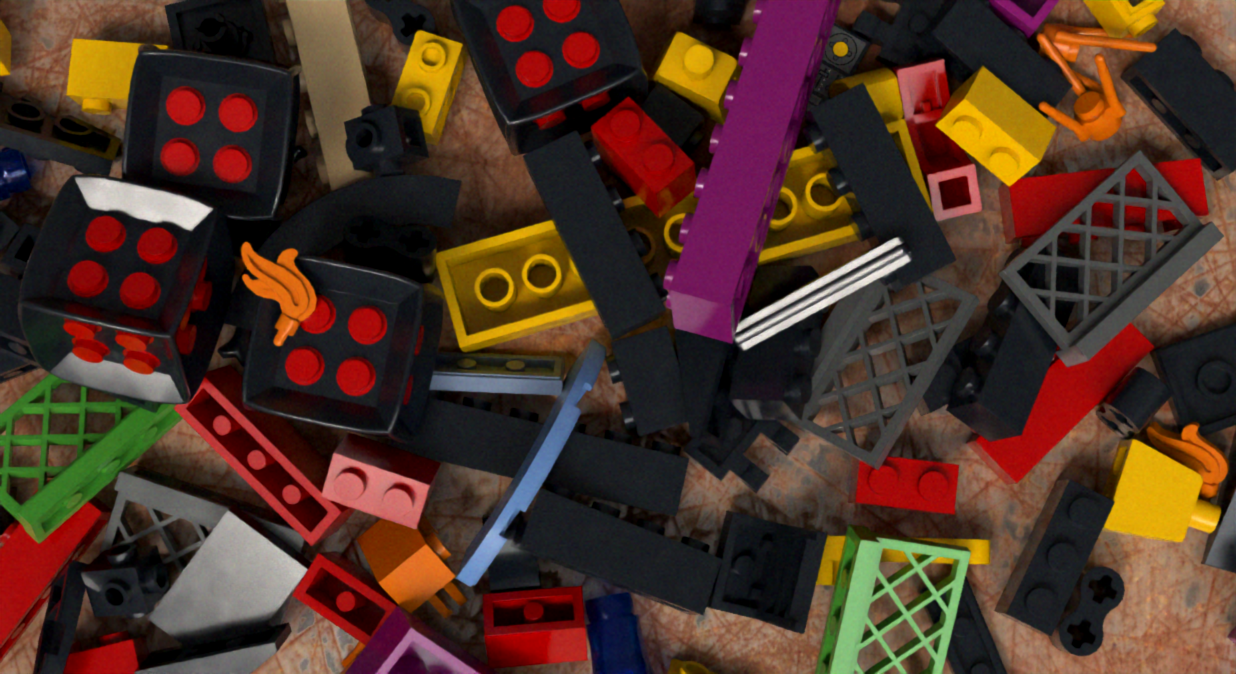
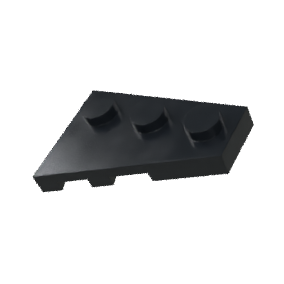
M0 82V146L25 152L29 157L36 160H52L73 166L77 171L84 174L110 175L118 155L121 143L120 138L72 115L55 117L48 114L41 108L42 101L28 94L22 96L21 100L2 92L3 83Z

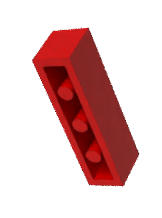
M1201 158L1152 163L1199 220L1209 215ZM1116 168L1020 178L1010 187L1005 183L998 188L1005 244L1020 243L1021 247L1030 245ZM1133 168L1125 176V196L1146 198V182ZM1114 186L1105 194H1114ZM1095 202L1092 205L1091 226L1113 228V204ZM1125 205L1124 230L1145 232V207ZM1157 209V227H1163L1164 234H1175L1183 227L1170 210ZM1080 216L1071 224L1080 225ZM1061 232L1057 239L1068 237L1069 245H1078L1080 234ZM1091 235V242L1098 241V236Z
M1130 322L1089 361L1067 367L1055 353L1022 435L989 442L971 429L975 434L966 444L1006 485L1017 484L1155 346Z
M231 365L206 372L193 399L188 404H176L173 409L311 546L336 533L356 509L321 497L330 463L283 417L245 409L242 405L243 377Z
M95 496L40 544L25 532L23 525L18 520H15L0 538V542L3 544L0 548V663L49 601L53 580L73 560L79 561L108 524L113 510Z

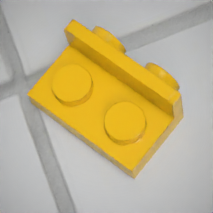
M419 30L415 34L391 105L419 110L426 143L438 146L468 58L462 43Z

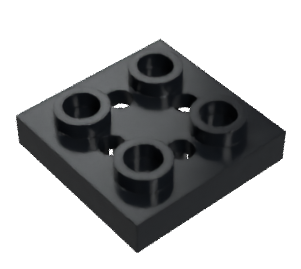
M186 0L165 5L174 49H196L201 51L203 46L207 52L250 57L277 63L264 0ZM248 33L253 34V40L250 43H248V40L250 39Z

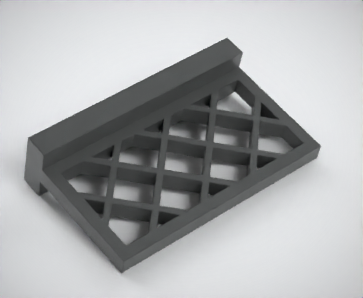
M1138 150L1007 264L998 274L1060 347L1055 352L1067 367L1089 361L1217 244L1224 235L1212 221L1203 225L1142 151ZM1133 168L1146 182V198L1125 196V176ZM1114 186V194H1105ZM1095 202L1113 204V228L1091 226L1092 205ZM1125 205L1146 208L1145 232L1124 230ZM1157 209L1170 210L1183 227L1173 236L1157 234ZM1080 216V225L1071 224ZM1061 232L1080 234L1079 259L1057 257V237ZM1091 235L1112 237V263L1090 260ZM1124 239L1145 241L1144 262L1140 266L1123 264ZM1156 243H1164V244L1156 251ZM1046 246V255L1038 254ZM1027 262L1046 264L1045 290L1030 288L1017 271ZM1057 265L1079 268L1078 293L1056 291ZM1090 269L1111 271V292L1106 297L1089 295ZM1123 273H1129L1130 275L1123 280ZM1039 298H1044V304ZM1055 300L1077 302V323L1068 331L1055 318ZM1089 303L1097 304L1089 311Z
M932 275L916 283L919 296L897 304L893 302L891 294L893 288L891 284L884 286L879 279L838 301L820 331L821 351L819 356L814 358L811 372L812 395L810 401L804 406L802 421H786L787 423L803 432L807 431L879 470L980 302L977 296ZM925 287L930 288L934 291L926 293ZM947 298L961 303L951 319L934 324L929 304ZM922 307L927 327L901 335L897 315ZM889 318L894 338L869 346L866 333L872 323ZM943 333L940 339L938 340L937 335ZM930 337L933 350L928 359L909 366L904 346ZM897 349L901 369L876 377L872 356ZM864 359L868 380L844 387L841 374L847 364ZM917 375L916 379L913 382L912 377ZM904 379L907 394L902 402L884 408L879 387ZM871 390L876 411L851 419L847 398ZM835 401L839 402L843 422L824 428L813 422L823 405ZM879 422L881 437L871 453L858 447L854 429ZM845 432L847 440L843 439L837 434Z
M134 465L119 472L114 490L118 491L99 555L104 550H109L123 543L131 542L135 543L136 547H140L137 539L158 529L170 553V556L162 559V563L166 564L173 560L181 574L187 566L182 555L200 547L209 536L206 527L214 529L233 504L302 556H305L307 547L310 544L277 512ZM132 501L146 506L155 525L134 535L125 518L129 502ZM160 511L173 516L164 520ZM179 518L191 521L201 539L182 550H179L167 527V524ZM121 531L125 540L117 543ZM293 591L272 617L270 625L267 624L266 627L283 624Z

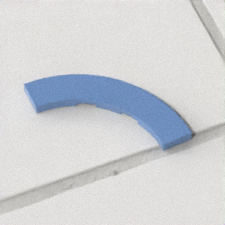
M592 339L568 370L564 379L562 393L557 396L531 450L501 500L466 549L456 579L470 587L475 585L507 541V537L504 535L506 529L520 510L526 512L569 438L581 414V409L576 407L577 403L587 390L590 391L593 388L606 355V347Z

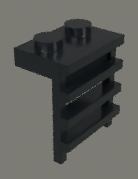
M726 510L716 556L722 558V562L706 607L757 619L803 634L808 620L827 533L780 524Z

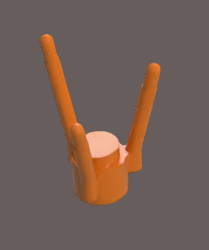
M1045 22L1041 31L1056 47L1064 60L1072 63L1076 61L1080 45L1154 52L1157 49L1155 43L1131 40L1135 39L1131 33L1123 37L1126 39L1109 37L1102 27H1079ZM1038 42L1036 52L1041 57L1049 58ZM1072 70L1085 89L1105 95L1102 85Z
M1039 33L1037 41L1043 47L1048 57L1062 69V76L1073 85L1071 88L1078 96L1073 107L1075 111L1074 119L1045 101L1039 103V109L1073 131L1081 142H1085L1089 138L1093 141H1102L1114 135L1121 126L1122 117L1126 114V109L1118 99L1104 55L1098 53L1095 55L1094 60L1105 95L1095 91L1088 92L1044 33Z

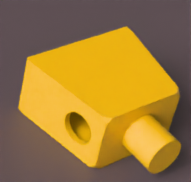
M676 31L664 44L648 76V89L653 90L659 82L703 116L724 124L729 111L724 109L726 91L731 79L739 81L742 69L738 65L736 58L682 32Z
M1138 440L1119 441L1102 493L1103 496L1115 501L1102 531L1166 542H1183L1188 527L1209 534L1212 533L1218 524L1221 508L1218 505L1198 499L1203 483V477L1200 474Z

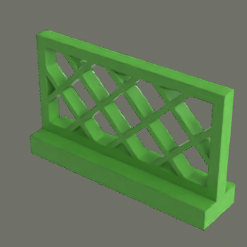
M50 373L0 414V446H5L3 467L0 468V479H2L0 504L23 525L25 532L40 544L117 477L121 470L126 469L183 419L173 409L176 404H161L158 411L153 413L116 398V402H88L89 388L81 386L80 402L53 403V391L62 383L71 382L62 380ZM80 413L78 434H50L52 414ZM87 413H115V425L106 433L86 434ZM25 414H44L41 435H14L15 422ZM49 445H78L77 458L68 466H48ZM85 445H91L88 449L85 450ZM13 446H41L40 467H12ZM48 477H54L47 483ZM39 478L38 491L20 505L9 495L10 479Z
M848 524L815 674H854L855 670L858 674H883L893 666H896L901 674H907L900 662L923 646H925L931 658L928 668L919 674H942L971 551L963 546L874 533L866 526ZM883 548L903 551L910 563L885 579L879 570ZM911 552L919 553L922 555L915 559ZM938 557L954 559L951 574L933 586L922 568ZM917 572L928 590L904 606L892 588ZM877 576L881 583L874 587ZM888 592L899 610L874 626L868 617L870 603ZM946 592L945 599L943 601L940 595ZM933 600H936L942 609L940 620L922 633L911 615ZM906 619L917 634V637L895 652H892L881 635ZM867 623L870 630L863 634L865 624ZM875 639H878L889 656L864 672L857 663L859 650ZM935 639L934 646L932 648L929 642Z

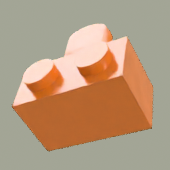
M425 513L417 529L381 518L356 539L377 582L400 607L409 613H412L428 600L445 619L449 617L454 611L439 591L441 588L460 606L469 600L464 590L454 579L456 576L448 564L447 558L452 555L451 551L437 535L439 534L438 529Z

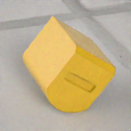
M879 68L833 81L829 87V96L832 98L864 83L885 124L901 120L904 115L897 77L888 68Z

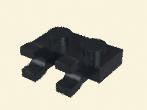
M881 0L900 5L891 25L863 10L860 16L856 18L850 32L867 40L872 45L880 46L875 60L891 68L930 58V55L914 41L948 0Z
M733 405L722 450L712 449L692 438L683 451L720 482L731 471L747 487L757 493L768 480L769 475L744 456L745 452L762 434L787 457L798 444L800 438L778 420L747 419Z

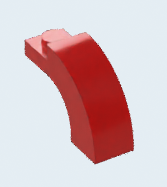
M938 56L892 67L893 73L897 77L904 111L902 119H905L933 208L932 214L936 221L982 211L975 163L968 158L962 147L935 126L950 100L944 59Z

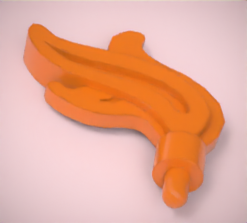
M246 241L241 247L242 259L247 269L258 279L253 280L248 274L242 275V279L246 286L256 295L273 299L280 303L282 313L274 326L278 329V332L273 342L276 346H282L287 336L293 337L301 321L308 318L315 310L317 297L314 288L295 265L294 259L298 255L296 249L288 248L283 250L278 256L277 263L254 251L251 243Z
M1152 421L1147 428V435L1151 443L1158 449V452L1200 474L1203 477V483L1199 495H1201L1200 499L1210 502L1211 498L1217 496L1219 484L1224 480L1229 471V460L1216 445L1199 434L1198 428L1200 424L1193 421L1186 424L1182 433L1178 434L1162 428L1156 421Z

